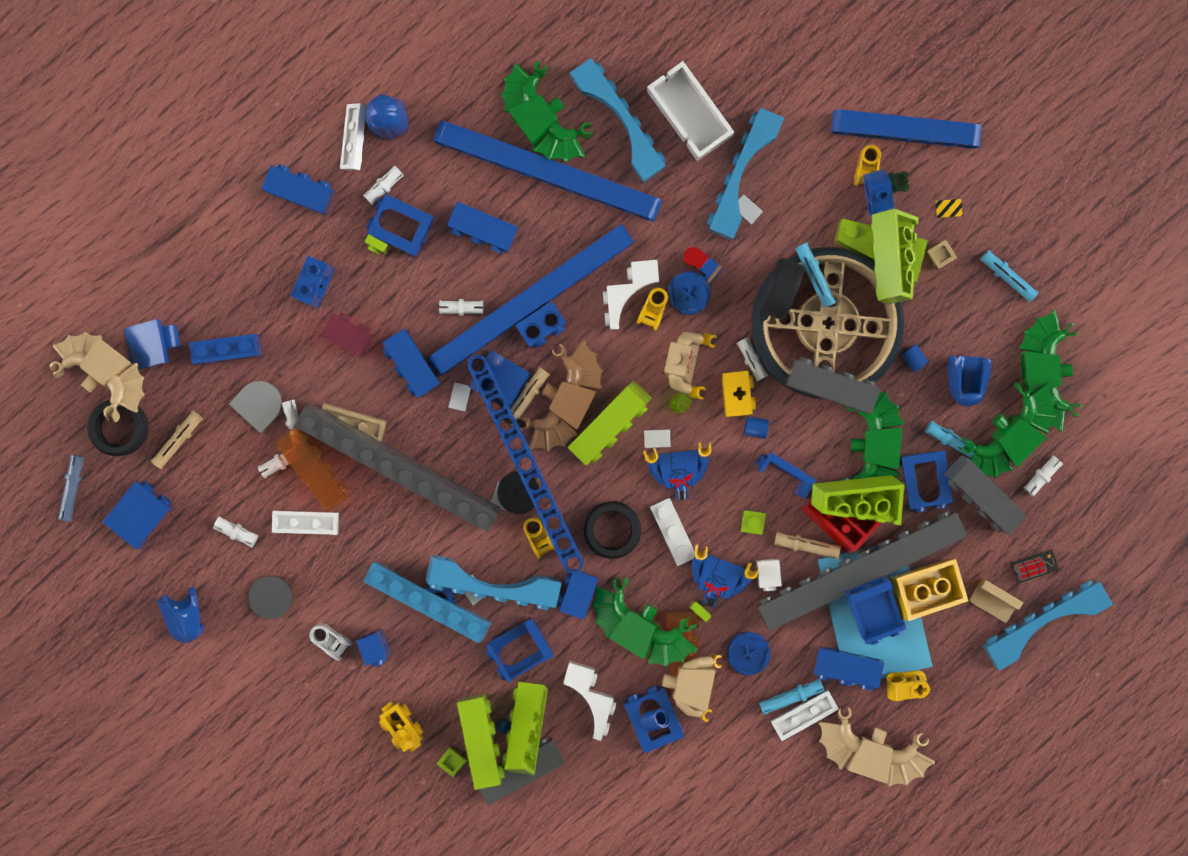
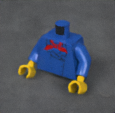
M699 442L698 450L657 454L656 449L653 448L654 453L647 455L646 450H644L643 454L650 474L659 485L665 486L666 489L675 488L676 500L689 499L688 486L697 485V482L703 479L708 468L709 455L712 452L710 442L708 448H702L701 442Z
M698 545L695 546L691 565L694 582L698 584L699 589L706 591L702 604L714 608L718 596L728 599L744 590L751 580L757 577L759 568L756 571H751V563H748L745 570L741 566L708 554L707 546L704 551H699Z

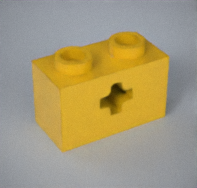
M748 371L722 373L721 382L725 417L753 414L752 410H756L755 397H751L750 388H754L753 375H749ZM737 388H740L742 392L744 391V396H741V400H738V397L733 395Z

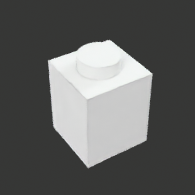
M779 559L755 560L756 570L759 568L757 575L758 587L763 588V591H775L776 586H781Z

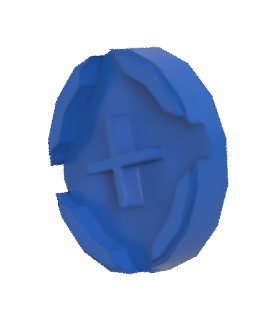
M681 272L672 279L668 286L669 301L682 314L692 315L699 313L710 301L711 290L709 283L697 272Z
M746 631L739 633L732 638L728 645V661L735 671L743 675L759 673L766 668L770 661L771 651L769 645L756 632Z

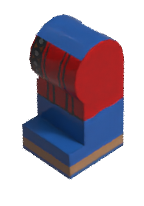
M690 247L684 252V263L689 267H695L705 275L704 278L709 285L723 269L696 247Z

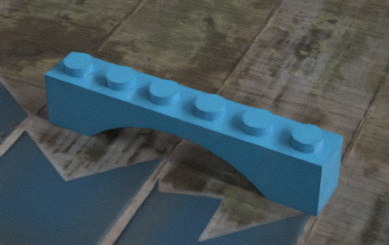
M590 58L570 72V78L582 95L602 102L622 121L631 143V166L644 184L665 169L664 163L666 159L660 151L656 152L652 147L654 142L649 134H643L639 128L642 125L635 115H630L627 110L629 105L623 97L619 99L615 93L617 90L611 79L606 80L603 75L605 71L598 61L594 62Z
M762 108L759 109L758 113L753 112L749 121L752 128L749 133H744L740 144L744 145L741 153L736 152L732 162L735 168L733 173L728 172L723 184L727 185L725 192H720L715 204L718 205L716 213L711 212L707 224L710 227L708 231L731 241L734 239L742 220L739 209L738 190L743 170L759 150L774 142L784 117Z
M432 554L425 579L430 584V588L443 590V587L451 588L452 592L464 594L465 591L473 592V596L479 598H486V595L494 596L495 600L507 602V599L515 600L516 604L528 606V603L536 604L537 608L549 610V607L556 608L561 588V582L557 578L535 575L514 584L487 583L467 574L452 558Z
M380 562L372 563L363 581L477 643L483 641L492 624L490 620L432 593Z
M1087 580L1080 584L1081 588L1075 592L1071 590L1061 596L1062 599L1054 603L1052 601L1042 607L1043 610L1039 613L1033 612L1028 614L1020 624L1014 623L1004 629L1006 632L999 636L995 634L987 638V643L982 646L994 667L1002 670L1019 660L1029 638L1046 623L1071 614L1095 616L1112 606L1113 603L1099 581Z

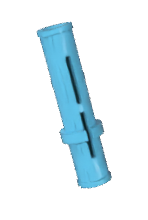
M808 242L795 248L823 304V308L836 303L837 301L834 299L818 266L820 263L818 260H815Z
M990 250L981 257L980 261L994 271L996 277H1001L1028 302H1031L1039 293L1010 269L1006 261L1002 262Z
M934 421L929 422L925 433L941 441V444L944 446H951L970 458L974 454L973 451L965 453L958 449L957 446L964 447L966 442L956 435L953 430H947Z
M817 679L802 686L799 684L796 688L760 701L759 704L763 714L766 715L801 700L804 702L807 698L825 692L821 680Z

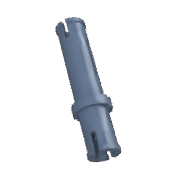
M70 455L68 472L64 476L66 482L58 516L59 520L72 521L79 482L83 478L81 472L85 457Z

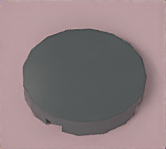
M265 576L258 579L252 585L249 592L251 609L258 616L265 619H276L283 616L290 609L293 601L290 585L284 579L277 576Z

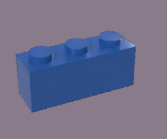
M278 164L277 167L270 165L261 190L326 215L335 192L330 188L331 184L322 180H318L316 183L310 180L309 175L298 172L297 175L290 173V168Z
M460 202L456 203L447 224L448 228L451 229L450 233L461 238L463 235L471 237V242L480 246L483 243L491 246L490 250L499 254H503V252L509 253L519 230L517 226Z
M402 329L382 342L385 346L382 351L388 360L393 359L397 366L394 369L400 378L405 377L408 385H406V388L412 397L416 395L417 398H421L441 385L406 329Z
M257 334L189 342L192 364L194 365L262 357L260 337Z
M819 646L813 671L819 679L830 681V678L838 679L840 684L851 686L852 683L860 684L862 689L873 691V688L879 689L885 663L881 659Z

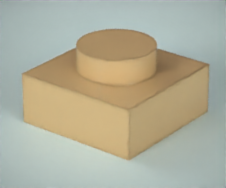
M946 239L926 251L937 270L957 258Z

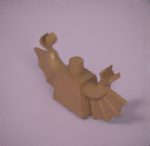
M585 340L579 344L570 357L567 356V350L562 344H559L562 347L560 354H557L552 349V353L564 361L563 364L568 372L566 381H562L559 389L547 383L542 392L543 396L553 400L549 407L551 411L547 416L542 419H534V421H531L528 417L518 418V420L523 419L525 421V426L520 427L521 430L534 427L529 445L531 450L541 448L549 452L555 446L565 447L569 439L578 436L579 433L574 428H579L597 391L592 389H602L600 377L603 370L597 364V353H593L588 349Z

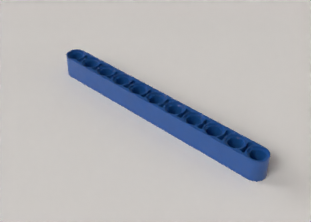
M440 120L433 138V142L649 221H656L662 204V200L560 162L548 160L546 157Z
M623 224L619 225L427 359L439 376L444 375L630 247L634 240Z
M474 355L468 361V369L563 567L569 573H577L583 568L584 560L488 360L481 355ZM476 360H483L484 368L481 371H475L473 368ZM487 379H491L494 383L490 391L483 389V382ZM495 399L503 401V407L499 411H495L492 408V403ZM509 418L512 420L513 426L510 430L505 431L501 424L504 419ZM515 438H519L522 441V447L517 451L511 447V442ZM529 458L531 460L532 466L529 470L521 468L520 462L522 459ZM535 477L541 480V487L538 490H533L530 487V481ZM543 497H547L551 501V506L547 510L541 509L539 501ZM552 517L560 520L561 524L557 530H553L549 526V520ZM561 537L569 539L570 546L568 549L564 550L559 547L558 541ZM570 557L578 558L580 565L577 569H571L568 566Z

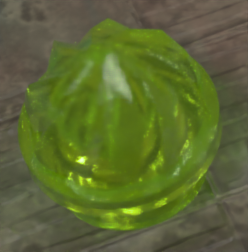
M678 391L676 395L673 394L671 408L675 413H684L691 408L690 404L693 401L684 393Z

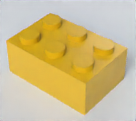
M943 559L888 577L893 586L892 592L902 620L910 621L968 601L956 559Z

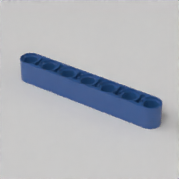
M841 109L833 110L831 133L838 135L971 149L980 148L982 125L974 123Z

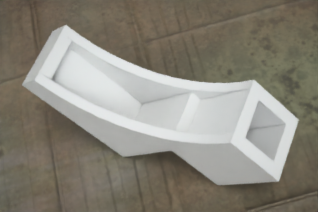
M657 260L631 262V267L627 268L628 281L632 280V284L607 286V291H603V302L608 304L609 313H605V325L610 326V331L619 330L621 311L627 300L635 292L648 285L659 283Z
M569 661L563 684L574 688L586 699L594 717L593 739L601 741L602 736H607L610 723H607L609 714H614L616 702H613L614 697L612 695L589 689L590 686H595L598 675L594 673V667Z

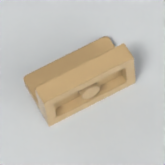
M982 578L969 599L971 603L1005 623L1009 620L1015 609L1020 610L1023 605L1022 601Z

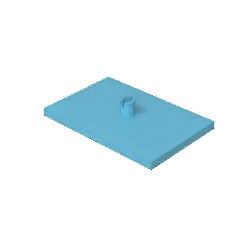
M874 545L858 549L851 554L847 552L841 553L839 559L831 557L817 559L820 571L828 567L834 569L839 566L838 562L849 557L853 560L859 557V552L868 548L872 551L879 546ZM909 565L886 575V577L909 571ZM846 595L828 603L838 649L884 660L885 664L881 679L886 678L892 672H907L933 667L921 617L910 621L903 620L907 629L903 630L900 635L888 636L883 638L880 643L870 645L866 644L860 636Z

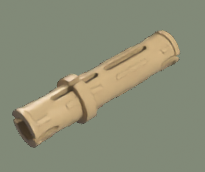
M541 367L538 368L529 383H525L524 386L526 387L511 407L517 421L534 396L541 392L539 389L550 376ZM511 419L503 420L509 426H513Z
M192 410L181 425H177L174 434L151 462L159 469H162L182 443L192 436V431L203 418Z
M777 532L774 543L775 546L787 547L795 552L799 550L839 559L841 546L802 538L798 534L793 536Z

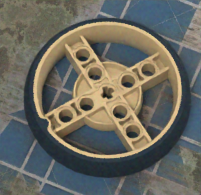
M820 247L810 249L815 260L822 264V274L826 282L829 274L836 276L837 284L834 286L828 284L837 302L834 307L823 308L818 294L815 293L804 300L798 310H789L788 316L790 321L788 325L781 324L778 318L764 314L760 310L774 272L773 270L761 285L756 296L752 311L751 327L758 356L768 372L778 382L785 386L790 369L777 356L770 341L768 328L796 331L801 343L814 353L813 366L818 367L820 361H826L829 367L834 369L836 355L849 349L857 337L885 340L883 347L875 361L866 370L855 376L854 380L862 382L863 379H867L876 383L884 376L895 361L903 340L904 312L902 303L888 304L883 302L887 318L859 316L854 303L842 294L845 267L863 275L876 289L875 263L854 251L842 248ZM798 253L787 258V260L803 265ZM803 315L811 318V325L809 327H804L801 324V317ZM830 318L829 322H833V326L826 329V325H823L822 322ZM846 320L854 322L855 328L853 331L845 329L844 323ZM868 322H873L876 325L874 334L866 330ZM823 339L830 341L831 348L829 351L821 349L820 343ZM785 386V387H787L788 389H790L791 391L796 392V393H798V394H800V395H803V396H806V397H810V398H815V399H823V398H820V397H817V396H814V395H811V394H808V393H805V392L796 390V389H794V388Z

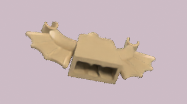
M84 332L79 336L68 335L61 343L53 344V348L63 358L62 363L52 362L50 364V370L54 371V378H61L64 375L65 368L69 369L74 366H80L81 369L89 374L81 386L91 393L100 383L111 391V406H107L103 412L107 420H109L111 415L114 422L120 419V414L117 411V406L120 405L135 413L138 412V403L145 394L142 391L144 377L138 372L137 363L132 364L102 340V335L92 336Z
M849 707L847 708V717L841 715V708L837 712L838 718L842 720V724L819 722L822 730L819 742L825 746L827 758L835 761L840 770L846 767L848 771L886 784L888 783L889 787L895 784L907 786L913 779L923 778L926 769L935 764L934 760L916 750L919 746H926L929 743V738H926L922 743L919 742V737L923 733L915 734L913 744H909L905 749L893 750L890 745L884 743L887 731L875 727L871 739L864 736L859 738L851 731V725L848 723V718H850L852 713Z

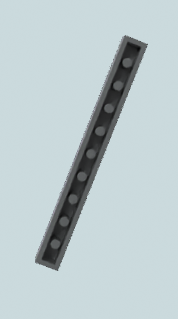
M310 402L304 407L295 424V427L486 532L489 531L500 511V506Z
M949 510L937 515L938 519L931 523L929 520L921 522L917 525L918 529L912 532L909 529L897 534L899 538L893 541L886 539L878 543L879 547L872 551L870 548L859 552V557L853 560L850 557L838 562L839 566L831 569V567L825 568L818 572L820 576L813 579L811 576L799 581L800 585L792 588L788 586L779 591L780 595L772 598L769 595L759 600L761 604L757 605V608L767 629L771 631L844 596V591L893 573L968 537L957 513H950Z

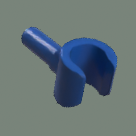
M503 718L499 720L496 728L499 732L506 734L508 729H511L512 723Z

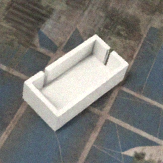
M684 61L668 71L666 78L663 75L647 86V93L683 142L688 141L686 147L697 162L733 136V129Z

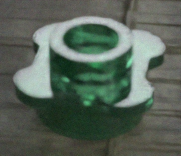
M906 171L895 174L890 172L888 174L893 194L897 191L907 192L910 189L908 173Z

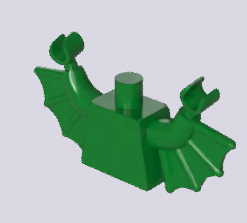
M540 61L535 62L534 75L530 76L515 63L511 74L504 78L506 86L501 94L505 101L504 112L510 113L514 122L534 147V152L542 153L548 160L562 159L566 163L575 157L584 158L585 154L577 140V136H581L584 139L590 138L593 132H585L583 129L590 128L591 123H583L578 130L561 127L555 115L564 108L560 99L556 97L549 103H546L542 96L537 95L536 92L539 78H543L547 74V64L543 69H539Z
M1052 310L1045 317H1036L1035 324L1031 328L1024 330V341L1019 346V349L1031 352L1020 353L1022 387L1024 386L1023 379H1026L1031 384L1032 390L1030 393L1036 392L1046 383H1050V392L1056 398L1053 408L1056 418L1051 422L1050 426L1062 432L1065 411L1069 410L1072 416L1080 417L1081 415L1073 412V408L1080 407L1083 409V406L1079 403L1071 405L1060 397L1057 387L1062 385L1061 377H1072L1073 367L1072 364H1061L1060 355H1055L1059 342L1066 339L1065 337L1068 335L1076 336L1079 330L1073 334L1068 332V328L1075 323H1069L1065 330H1060L1056 311Z
M1023 379V387L1015 382V388L1023 395V408L1019 416L1017 417L1012 414L1006 419L1003 414L996 415L992 423L998 429L992 434L993 442L985 446L975 445L971 440L962 437L961 439L966 442V445L964 447L957 446L958 449L965 453L973 451L974 454L970 460L986 476L997 478L1003 472L1012 471L1013 468L1010 463L1018 467L1047 438L1038 430L1048 434L1050 424L1056 418L1053 410L1056 398L1050 392V383H1046L1033 394H1029L1032 386L1026 379Z
M879 392L872 414L858 411V414L866 419L868 430H864L863 439L851 438L850 451L862 452V461H865L862 472L853 476L852 479L890 475L897 478L900 475L898 471L889 468L899 469L902 428L893 426L903 425L904 421L899 416V406L889 400L887 392ZM843 406L849 411H855V409ZM841 478V479H839L838 481L852 480V479Z
M619 576L613 581L616 593L595 587L596 599L592 607H594L597 613L596 624L603 628L606 638H610L642 659H649V665L659 663L668 667V665L675 661L683 663L688 654L697 652V648L682 636L683 632L696 628L697 624L691 627L687 625V621L692 617L681 620L680 627L665 631L661 629L659 623L653 620L658 611L653 605L647 603L642 613L638 610L630 611L625 605L623 589L629 583L627 577L623 579V585L619 583Z

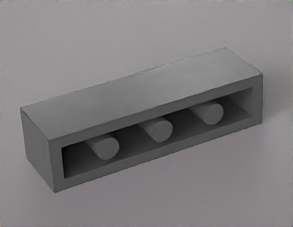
M800 357V360L793 361L785 386L867 414H872L880 392V388L875 387V382L863 379L862 382L854 380L855 375L842 372L841 375L834 373V368L821 364L820 368L813 366V361Z
M961 455L944 473V476L949 480L947 484L956 492L960 490L963 493L962 499L969 505L974 504L978 508L976 512L983 519L986 520L988 518L992 522L990 526L999 534L1004 532L1010 535L1027 517L970 459Z
M547 737L540 739L534 776L511 773L504 769L505 778H502L501 785L479 790L487 805H490L565 764V759L554 738L547 739Z

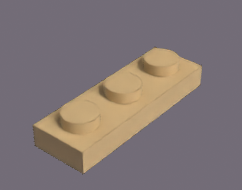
M328 403L323 404V410L382 442L387 424L386 420Z

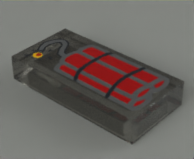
M1052 549L1010 562L1015 581L1018 584L1059 570Z

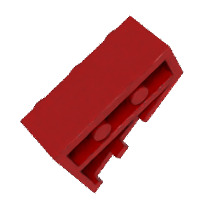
M812 498L801 509L848 554L856 552L881 523L870 519L861 520L850 516L841 517L822 514L811 505Z

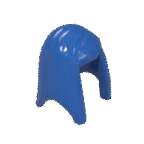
M380 94L367 105L365 119L373 135H379L381 139L387 138L392 140L395 136H401L404 134V131L408 130V117L403 100Z
M961 355L956 357L949 356L947 366L948 383L953 400L964 407L977 405L982 401L991 373V359L976 356L972 358Z
M195 587L188 589L189 594L182 601H174L167 595H163L157 600L169 634L173 639L181 643H190L196 640L205 630V626L200 623Z

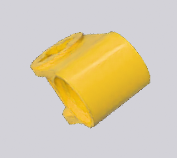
M868 145L860 151L854 176L855 186H858V184L864 185L862 177L864 174L879 171L881 151L877 146ZM871 150L874 152V161H868L865 158V151Z
M654 288L651 290L645 305L642 307L637 324L643 323L657 331L668 300V295L664 289ZM661 292L664 295V301L661 304H655L652 301L653 293ZM645 316L651 317L655 319V321L648 319Z
M536 516L527 518L524 523V532L537 558L541 559L542 555L551 550L556 551L541 519ZM529 522H538L540 525L537 532H530L527 528Z
M923 671L892 672L886 676L887 697L892 701L921 699L930 693V687L926 682V675Z

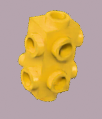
M391 701L381 708L383 713L379 716L381 719L379 723L385 732L389 731L393 736L391 740L398 750L401 748L405 752L409 749L412 752L422 745L420 741L423 739L421 734L424 731L417 721L415 723L412 722L409 717L411 712L405 704L401 705L399 702L393 704ZM392 714H399L400 719L394 720Z

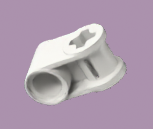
M325 623L316 624L310 631V640L337 661L342 659L341 655L345 649L353 644L346 636L335 631ZM323 629L326 633V638H317L315 630ZM341 643L340 647L337 650H335L338 644Z

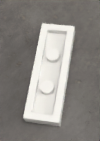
M347 104L340 169L360 170L367 105Z
M670 498L650 506L677 566L692 560L695 551Z
M272 511V533L338 535L339 513Z
M827 689L825 692L819 693L771 720V723L781 741L839 709Z

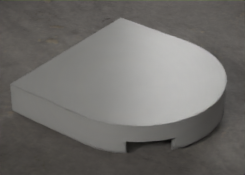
M255 381L246 385L229 405L262 434L280 414L282 399L279 390L274 385L264 381Z

